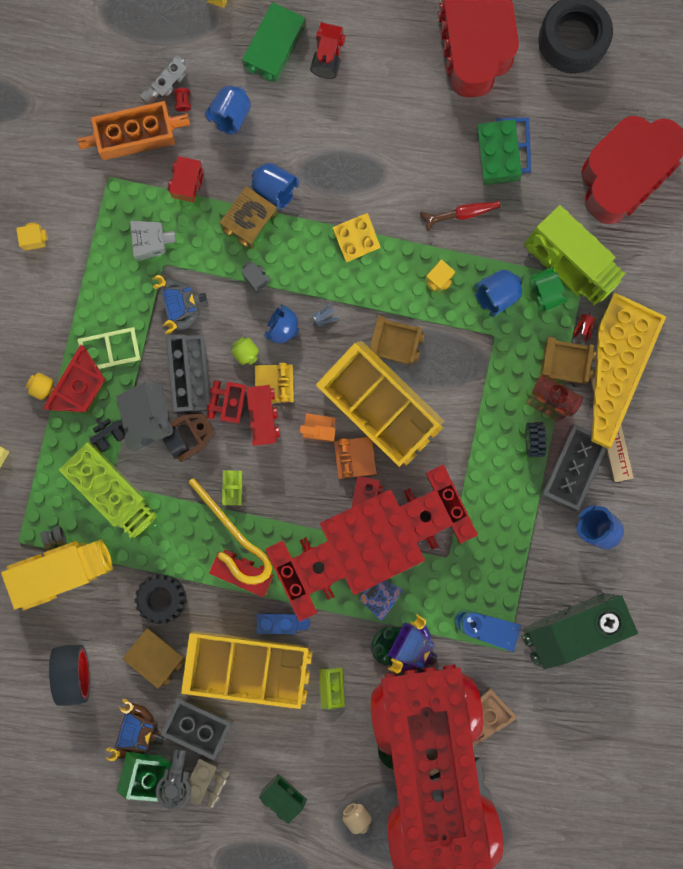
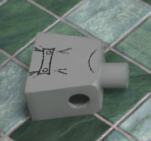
M130 221L133 255L136 261L165 254L166 243L176 242L175 231L164 232V227L160 222Z

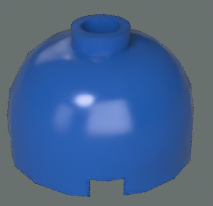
M281 304V309L277 308L267 324V326H270L269 332L265 331L264 337L272 342L283 344L291 338H295L299 328L297 327L298 317L295 312Z

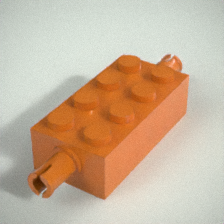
M165 101L91 117L94 130L93 135L77 138V141L79 142L80 150L97 146L98 153L104 161L175 145L174 129L190 126L188 113L175 117L169 116Z

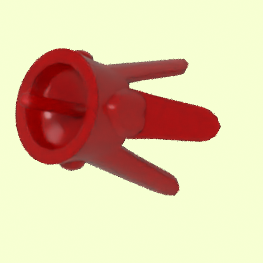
M591 312L588 315H581L579 318L580 322L573 331V337H577L583 327V341L587 340L589 331L591 340L592 328L595 324V318L590 316Z

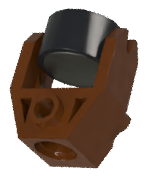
M205 414L182 415L170 422L173 433L163 438V441L174 459L178 458L180 462H183L206 449L216 432ZM180 425L189 426L197 439L194 448L189 450L177 429ZM204 425L203 430H199V426Z

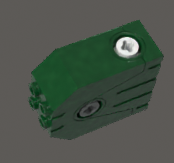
M603 593L535 621L522 629L524 634L521 636L524 644L528 645L531 649L529 656L532 663L540 668L548 669L567 664L638 634V631L623 596Z

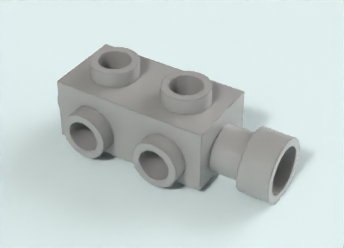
M177 55L146 92L143 91L139 97L149 105L155 102V98L158 95L160 97L164 94L168 96L174 89L172 84L176 80L180 82L186 75L184 72L187 68L185 61ZM170 67H174L176 71H171ZM158 81H162L164 85L160 86Z

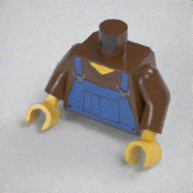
M122 699L127 705L124 708L118 707L125 714L115 745L117 750L108 747L106 751L112 752V755L105 757V759L109 761L125 759L126 752L143 754L149 750L151 743L162 746L165 737L161 736L160 732L155 731L157 722L145 706Z

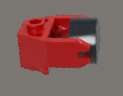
M321 22L316 34L318 51L314 53L310 71L314 75L325 79L337 77L341 63L339 58L341 46L344 47L346 35H343V27Z

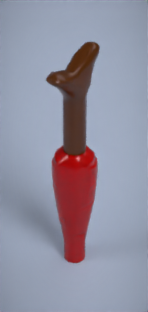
M500 202L464 204L456 207L454 211L436 215L420 212V216L427 222L426 229L429 231L439 221L453 218L466 220L491 210L499 209Z

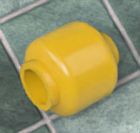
M42 373L32 374L25 388L28 389V395L44 401L47 396L50 397L55 388L53 387L54 380Z

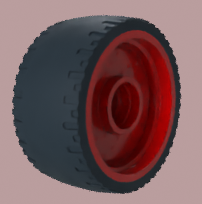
M83 645L59 646L51 651L49 680L53 701L57 706L78 705L88 701L90 671L87 652Z

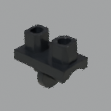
M98 418L96 419L98 425L93 428V431L97 434L89 440L102 452H105L112 447L107 440L108 437L113 435L117 442L125 438L123 423L119 420L112 423L109 418L105 421Z

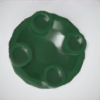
M385 627L374 635L371 642V652L378 663L392 666V657L388 656V653L401 631L400 629Z

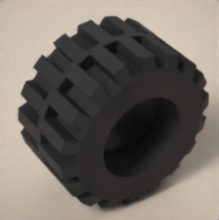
M163 574L146 578L139 585V589L135 593L137 595L135 598V603H137L136 610L141 613L140 616L145 618L147 622H153L154 624H165L178 618L186 604V591L183 590L184 587L178 582L179 580ZM159 587L166 588L172 598L169 608L163 611L156 610L150 601L151 593Z

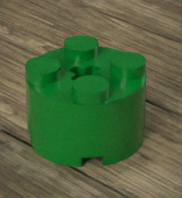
M554 267L531 275L529 286L532 293H537L536 302L540 311L543 309L547 311L567 302V296L563 297L561 293L565 290L558 273L554 272Z

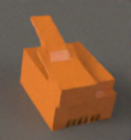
M306 413L305 423L300 427L303 439L334 442L336 428H334L335 418Z

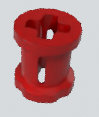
M175 89V110L178 112L190 111V89Z

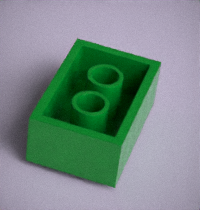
M515 119L477 124L483 186L521 181L522 172Z

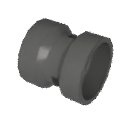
M60 525L54 527L51 531L45 530L41 532V539L46 550L53 549L55 545L61 546L67 543L65 533Z

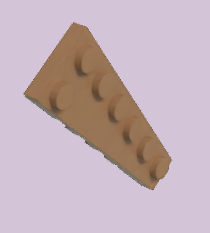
M491 688L480 697L483 708V731L480 738L473 743V747L517 718ZM433 748L428 749L426 752L427 759L431 761L435 760L438 756L437 751ZM432 769L429 772V778L439 772V770Z

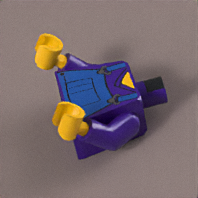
M418 614L416 615L417 619L415 622L411 621L410 624L405 622L388 653V656L392 657L391 661H393L392 666L388 667V670L399 673L400 671L414 670L416 667L423 668L426 662L431 665L436 662L438 656L432 652L434 643L431 641V634L426 626V620Z

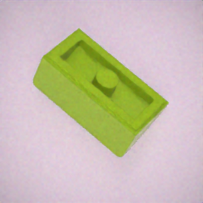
M343 668L319 669L321 708L335 709L345 707Z

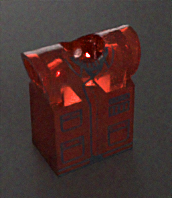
M542 374L536 382L526 404L560 422L567 415L572 416L578 411L583 402V397Z

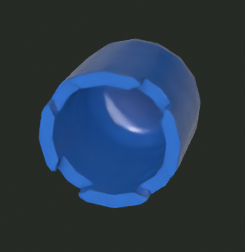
M225 86L217 93L205 111V117L209 122L212 120L216 123L218 130L232 135L233 132L237 134L250 111L251 101L243 88L239 86Z
M265 163L256 168L252 173L251 187L253 191L275 205L277 210L280 207L284 209L294 197L291 194L294 187L298 188L299 178L273 163Z
M499 270L475 283L473 287L477 289V292L474 295L483 310L487 308L490 312L489 316L495 317L521 298L522 281L518 275L509 270Z
M592 505L585 508L579 514L580 519L576 529L578 535L584 541L600 549H611L621 542L624 535L622 522L606 507Z

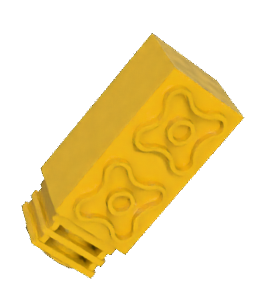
M103 539L89 544L85 542L79 544L77 540L44 552V557L41 553L6 566L7 570L1 572L14 610L21 608L24 611L57 598V594L90 583V581L98 579V576L112 571L113 567L110 553Z

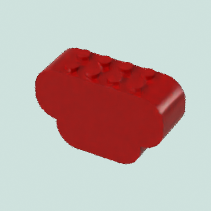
M441 0V3H439L438 22L442 23L440 36L441 41L444 40L445 44L443 47V57L447 58V64L445 65L446 76L450 77L451 86L458 95L466 98L483 96L492 89L496 76L504 75L511 69L514 56L519 48L513 1Z
M629 116L619 122L593 148L582 166V178L589 187L585 195V206L588 212L596 220L604 224L617 223L626 214L631 216L682 164L680 159L683 157V129L673 120L665 118L655 120L650 124L642 117Z

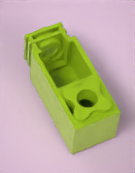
M561 205L536 227L523 244L527 251L533 254L543 266L547 268L554 267V272L558 273L561 282L577 297L580 294L584 297L586 296L587 300L591 301L594 306L598 302H602L621 283V278L626 274L613 262L616 257L611 251L605 248L595 236L590 234Z
M87 442L59 469L114 527L124 528V532L128 533L130 538L137 537L155 520L157 513L152 512L151 507H147L148 504L145 502L147 498L92 443Z

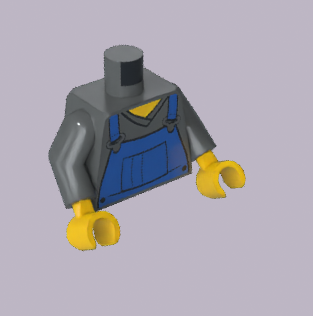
M160 275L155 276L152 280H157L159 284H154L153 288L163 287L161 292L168 321L162 327L168 326L170 328L165 333L169 335L173 331L188 329L195 322L197 316L200 315L198 306L208 303L206 293L195 295L192 286H189L187 283L174 279H164Z

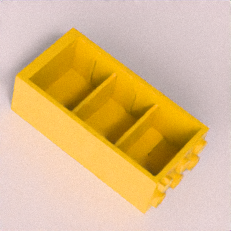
M363 341L354 343L316 384L399 467L403 463L407 466L417 456L415 451L418 450L420 452L430 442L428 438L430 436L434 438L444 428L442 426L444 420Z
M193 631L189 634L181 694L301 709L302 704H306L307 690H304V684L309 682L310 670H306L307 664H311L312 651L309 650L308 645Z

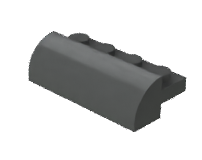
M166 335L173 413L190 414L191 412L207 411V404H210L204 335Z

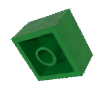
M126 752L117 792L129 800L159 802L156 797V788L159 781L164 777L165 769H170L172 763L160 755Z

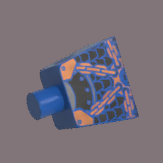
M383 581L362 591L363 593L359 600L383 621L403 589Z

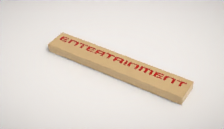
M596 369L593 370V376H592V379H591V381H590L591 387H592V391H593V396H594V389H595V373H596ZM620 425L612 447L610 449L606 448L613 483L634 478L622 426Z

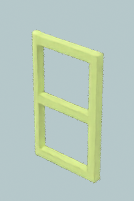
M135 327L77 339L80 346V344L83 345V342L105 338L110 363L97 365L99 369L141 360ZM131 332L136 357L114 361L109 336Z

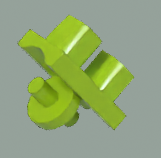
M223 470L222 505L242 506L243 471Z

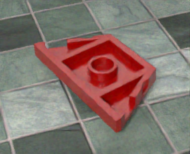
M80 344L43 409L87 413L106 379L83 345Z

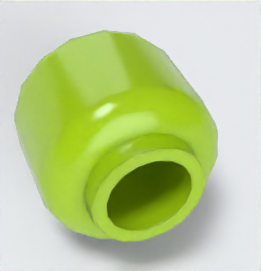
M242 336L231 345V354L240 365L246 363L251 365L258 359L256 355L259 353V348L251 338H244Z

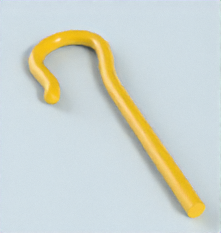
M195 478L190 479L189 484L233 537L245 549L263 562L264 571L258 576H247L239 571L233 559L227 554L220 552L218 558L228 566L232 575L243 583L259 584L267 580L272 572V562L268 555L251 544L240 533Z

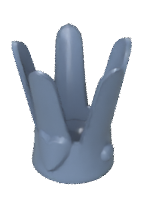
M330 302L321 311L316 312L312 316L315 322L310 324L311 326L316 323L320 329L325 324L339 320L338 317L325 319L334 312L332 307L326 309Z

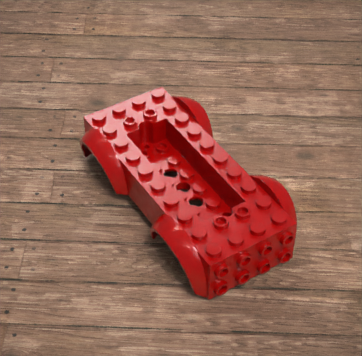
M455 664L446 665L443 667V670L436 671V667L425 668L423 673L409 670L404 671L402 676H397V673L385 674V678H381V682L374 688L371 694V718L379 749L383 753L392 756L399 804L390 811L388 818V842L393 868L494 869L500 863L503 856V834L495 806L490 799L480 794L473 743L480 738L483 731V708L474 680L462 673L461 667L456 668ZM430 748L435 749L438 753L437 758L433 761L426 757V752ZM432 769L440 771L439 780L432 781L429 778V772ZM437 789L441 790L444 794V798L440 802H436L432 798L433 791Z

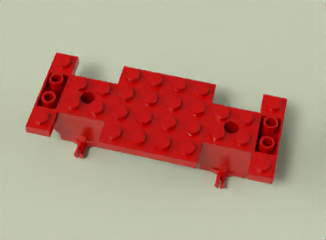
M444 464L425 473L432 486V492L415 498L410 487L403 491L408 502L399 507L390 489L319 523L327 542L317 547H311L307 537L299 540L304 551L294 558H291L284 541L265 549L299 622L317 614L309 596L310 594L323 590L327 600L335 597L330 586L334 582L345 578L354 596L425 561L417 542L427 540L431 550L439 547L434 536L446 528H452L459 544L478 536ZM421 512L429 514L428 522L421 521ZM316 562L322 563L324 567L323 572L320 574H316L313 571V565Z

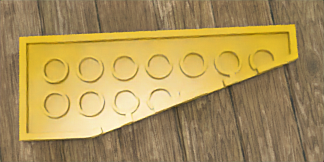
M615 292L598 326L591 436L592 442L607 449H610L613 445L666 319V316Z

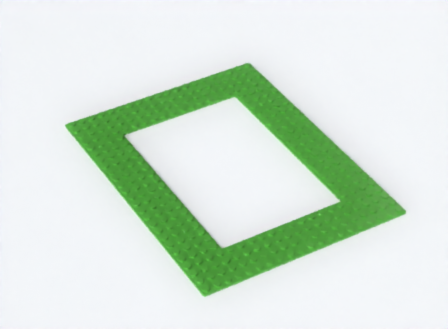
M109 177L97 219L58 382L79 348L77 339L135 327L140 358L142 359L158 289H154L153 285L159 284V282L152 280V278L157 275L162 276L163 268L166 265L247 282L242 276L241 270H243L242 267L247 262L252 261L256 266L260 265L266 273L264 276L269 275L271 282L265 287L493 336L494 341L461 494V501L478 536L459 544L453 532L448 557L422 553L425 559L424 562L385 580L403 589L383 621L359 600L363 592L353 596L345 578L334 582L330 586L335 596L334 598L327 600L323 590H318L309 596L316 609L401 628L405 622L408 624L411 621L415 622L417 619L416 615L418 614L426 620V626L430 634L506 650L458 631L454 624V618L460 611L470 610L511 622L515 621L540 498L539 495L541 493L556 414H554V411L557 412L558 409L557 406H552V403L559 404L563 381L539 377L545 340L548 337L556 338V341L571 343L581 294L577 297L562 282L565 291L561 293L563 297L567 296V302L547 311L544 309L540 311L536 302L537 293H532L529 279L531 275L543 270L377 234L376 236L381 248L346 262L337 238H335L333 233V227L336 225L277 213L274 218L271 217L254 240V247L250 248L247 246L245 248L237 242V238L234 236L229 237L221 231L220 221L233 203L197 195L194 203L172 198L168 189ZM130 221L160 222L164 227V232L175 231L176 242L166 243L165 254L136 261L133 255ZM442 259L456 272L451 279L453 283L446 291L444 289L440 292L432 291L426 285L425 279ZM499 270H509L518 275L522 281L521 298L495 317L489 316L490 312L488 309L483 310L474 295L477 289L473 285ZM131 332L109 336L114 361L136 357ZM105 338L83 342L84 347L96 365L110 363ZM141 360L100 369L106 380L87 413L50 411L19 536L20 543L45 548L41 539V532L45 530L51 531L54 527L60 525L66 536V544L77 540L79 544L83 542L89 544L103 539L113 564L256 595L209 574L217 553L224 552V549L236 553V558L240 560L245 557L254 561V566L260 568L264 564L233 537L207 505L139 490L147 498L145 500L148 504L147 507H151V511L156 512L157 515L155 520L135 538H130L129 534L124 532V528L114 527L59 471L87 442L91 443L89 439L97 434L93 431V428L98 425L96 419L100 418L102 421H105L109 418L112 423L117 420L122 422L116 396L135 387ZM547 395L549 396L548 398L551 400L550 402H552L551 405H549L547 401ZM528 422H544L547 438L546 455L544 457H528L525 429ZM111 435L107 440L112 447L105 452L101 450L100 452L116 467L122 440L117 442L114 436ZM220 508L240 533L266 555H268L265 550L266 548L281 541H284L291 558L300 555L304 551L299 540L307 537L311 547H317L327 542L322 530ZM55 545L53 549L58 548V547H61V546H60V545ZM314 563L313 571L316 574L322 573L324 570L322 563ZM272 565V574H275L265 597L290 603Z

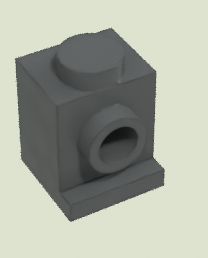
M249 261L242 267V276L256 293L271 282L268 274L264 276L266 273L260 265L256 266L254 262Z

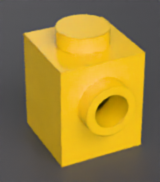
M27 223L26 226L16 228L19 246L24 251L46 247L45 241L48 240L46 229H43L39 224Z
M441 259L426 276V285L432 291L440 292L442 289L446 291L453 283L451 279L456 272Z

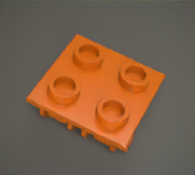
M369 437L334 441L338 479L377 474L373 443Z

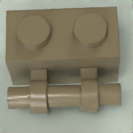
M201 755L189 779L192 790L190 800L200 804L204 796L209 798L206 806L213 809L216 802H219L221 798L220 793L224 785L226 786L229 781L230 771L223 768L221 774L216 773L219 763ZM212 779L217 782L213 791L208 789Z

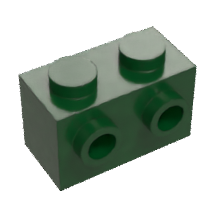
M277 774L262 789L259 796L262 803L273 810L277 817L284 820L287 824L304 809L307 799L280 774Z

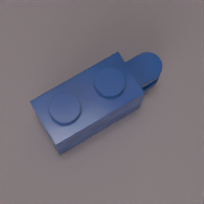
M257 613L256 634H296L297 630H307L310 627V620L308 618L299 622L295 613Z

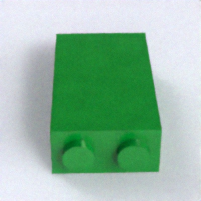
M272 2L242 59L244 69L251 74L257 73L268 82L273 81L277 83L306 27V18Z

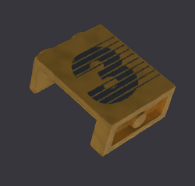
M245 186L220 221L221 231L229 237L234 236L237 238V242L243 247L249 246L253 248L254 240L268 220L277 215V207Z

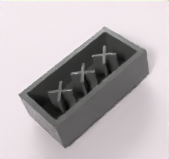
M576 424L569 427L539 496L574 512L580 510L606 450L605 447L591 441V431Z

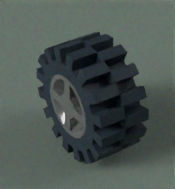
M528 422L525 429L528 457H544L547 447L544 422Z

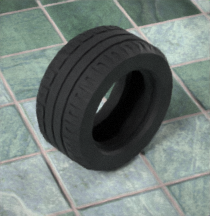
M559 0L546 13L539 31L538 42L544 59L554 68H557V70L564 71L565 73L569 72L570 74L586 72L594 68L605 56L613 38V23L610 15L595 0ZM568 20L582 21L593 32L594 44L585 50L569 49L559 40L556 31L557 26Z

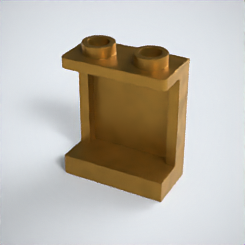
M378 315L370 349L379 358L412 366L414 361H418L420 351L417 350L418 343L422 344L425 333L421 332V326L413 327L385 320V317Z
M548 337L545 340L539 377L582 385L587 384L593 376L591 362H594L596 357V351L593 350L594 345L586 346L556 341V338Z
M148 627L122 660L159 689L162 685L166 687L172 680L170 675L173 671L176 670L178 672L185 664L183 661L185 656L181 655L155 634L156 631L151 627Z

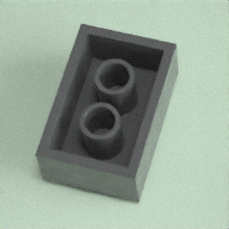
M180 696L172 709L161 736L215 761L234 720Z

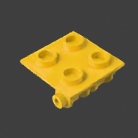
M368 213L333 227L334 236L337 238L346 262L381 248Z
M279 363V365L255 366V386L270 385L271 388H274L276 399L272 400V403L294 402L293 364Z

